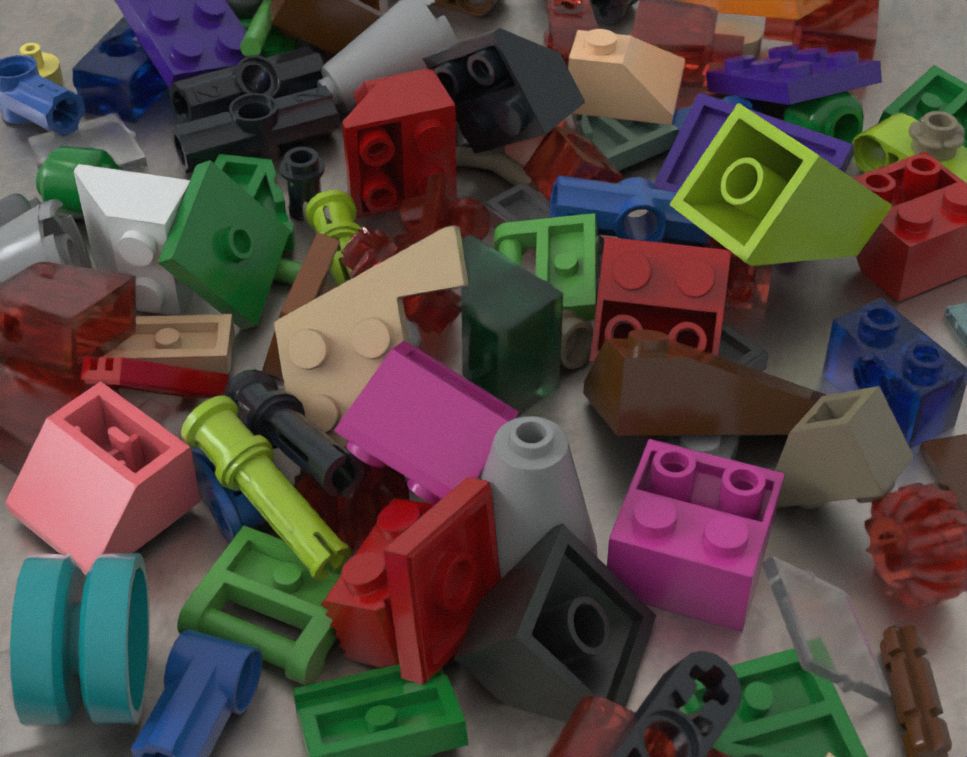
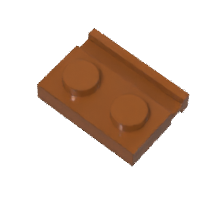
M317 232L280 311L279 318L336 288L327 284L326 281L333 263V257L340 243L339 240ZM274 330L262 371L283 379L276 332Z

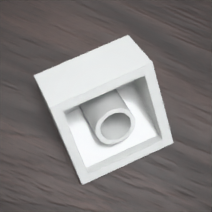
M78 164L74 170L94 264L125 309L166 316L183 315L195 292L157 262L190 180Z

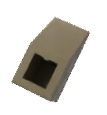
M880 386L822 396L790 431L775 470L785 473L777 508L800 505L803 509H813L827 502L856 499L859 503H869L886 496L893 490L895 480L914 456Z

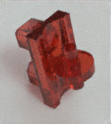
M444 172L428 176L424 195L402 200L400 214L407 233L396 235L394 244L395 254L444 227L450 226L460 227L462 246L480 242L489 233L491 225L490 212L485 205L469 197L450 201L446 196L447 178Z

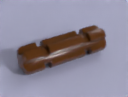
M895 625L890 626L884 630V639L879 646L885 667L892 671L887 674L898 723L902 729L907 730L906 733L902 734L907 757H948L952 741L947 723L944 719L938 717L944 712L931 664L927 658L922 657L927 654L923 635L913 625L902 628Z

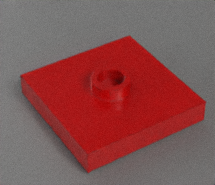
M467 477L383 549L402 679L424 685L457 652L479 601L501 580L492 490L489 481Z

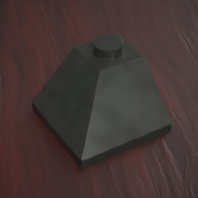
M562 523L547 532L479 601L454 659L504 705L599 733L610 734L618 731L657 615Z

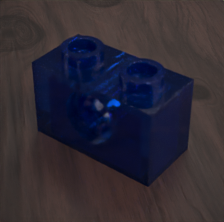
M124 16L72 68L73 85L77 90V94L82 96L86 113L136 124L168 88Z
M881 297L833 319L822 375L838 390L848 392L880 386L910 449L921 444L922 441H927L955 426L967 386V367Z

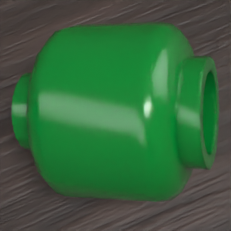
M845 91L787 105L784 121L852 144L853 139L862 133L864 113L862 104L857 97Z
M61 146L49 153L43 165L37 171L36 188L43 202L54 199L59 200L63 204L56 211L59 218L71 215L73 219L84 220L74 170L78 164L122 170L107 151L96 148Z

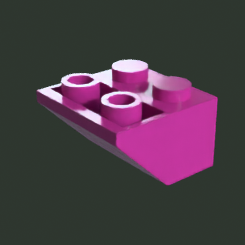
M404 340L391 349L343 416L334 432L349 441L346 445L347 449L355 457L377 468H383L387 464L409 478L407 486L412 492L431 504H437L467 477L476 479L479 477L486 464L497 431L505 423L515 419L519 411Z
M649 439L609 537L607 567L648 606L743 632L760 577L785 473Z

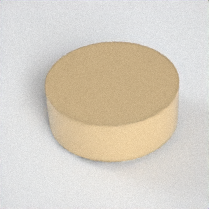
M742 18L725 19L718 22L714 27L712 47L719 55L725 58L742 55L755 56L761 50L763 30L757 23Z

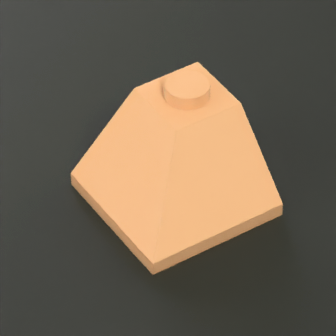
M606 29L578 30L569 56L568 69L585 103L572 114L672 125L685 68V59L629 35L614 34Z

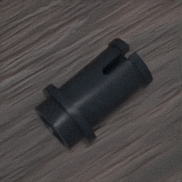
M296 147L289 150L280 164L281 176L287 181L289 214L298 221H304V202L309 203L311 198L322 192L320 178L324 175L325 164L323 159L318 156V153L309 147Z

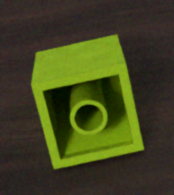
M737 103L669 204L751 266L858 256L893 207V205L740 103Z

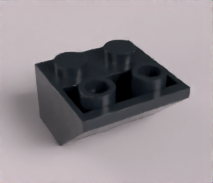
M501 28L435 51L423 58L428 70H434L433 72L436 73L455 103L456 121L463 137L468 141L474 154L545 135L585 103L559 52Z

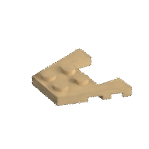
M444 227L274 321L285 391L292 393L302 402L305 417L310 422L322 429L346 451L350 452L346 446L349 441L334 432L336 427L391 349L404 340L410 343L403 298L469 286L460 227ZM387 464L384 465L385 468H391Z

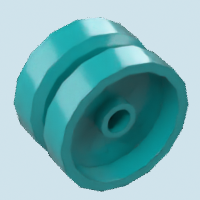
M140 553L100 554L88 570L86 580H84L81 568L70 554H31L24 560L17 579L11 620L10 677L13 702L19 722L26 727L67 726L79 708L82 699L85 711L96 725H137L142 716L146 697L150 648V602L148 577L143 557Z

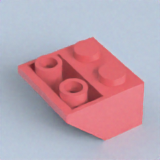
M100 381L46 418L5 503L8 511L59 554H70L82 572L87 576L88 570L100 554L134 553L201 502L191 447Z

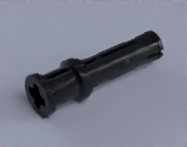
M256 369L244 370L228 382L222 395L230 397L239 410L237 417L254 436L261 435L271 443L273 449L279 448L282 453L304 472L313 477L333 497H336L337 492L341 497H346L360 486L364 478L362 461L346 451L322 429L310 422L305 417L302 402L292 393L278 390L276 382L268 374ZM238 401L243 403L247 408L250 409V411L248 412L243 406H241L238 403Z

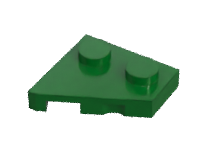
M814 643L731 665L741 685V701L736 713L706 757H825L828 753L835 757H868ZM694 680L697 684L695 693L687 704L678 709L687 716L705 704L702 697L706 688L698 680Z

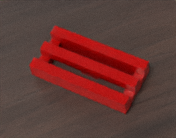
M83 357L80 380H85V384L96 385L101 381L108 387L184 398L211 399L215 396H222L228 384L229 374L123 357Z

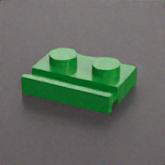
M396 664L292 689L296 714L299 719L308 757H430L440 752L469 745L465 717L447 674L444 675L442 667L424 685L402 679L400 665Z

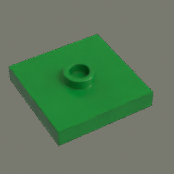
M210 160L196 165L157 263L221 314H232L233 323L241 330L257 327L291 230Z

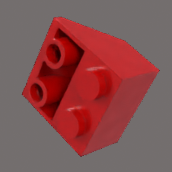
M433 69L380 80L343 120L348 194L353 198L357 210L355 219L457 196L455 103L436 73L433 72Z
M926 152L853 178L893 205L858 256H856L860 270L895 301L901 302L967 275L966 182Z
M605 237L590 362L595 361L606 339H628V333L634 330L662 332L667 334L671 340L719 356L731 250Z

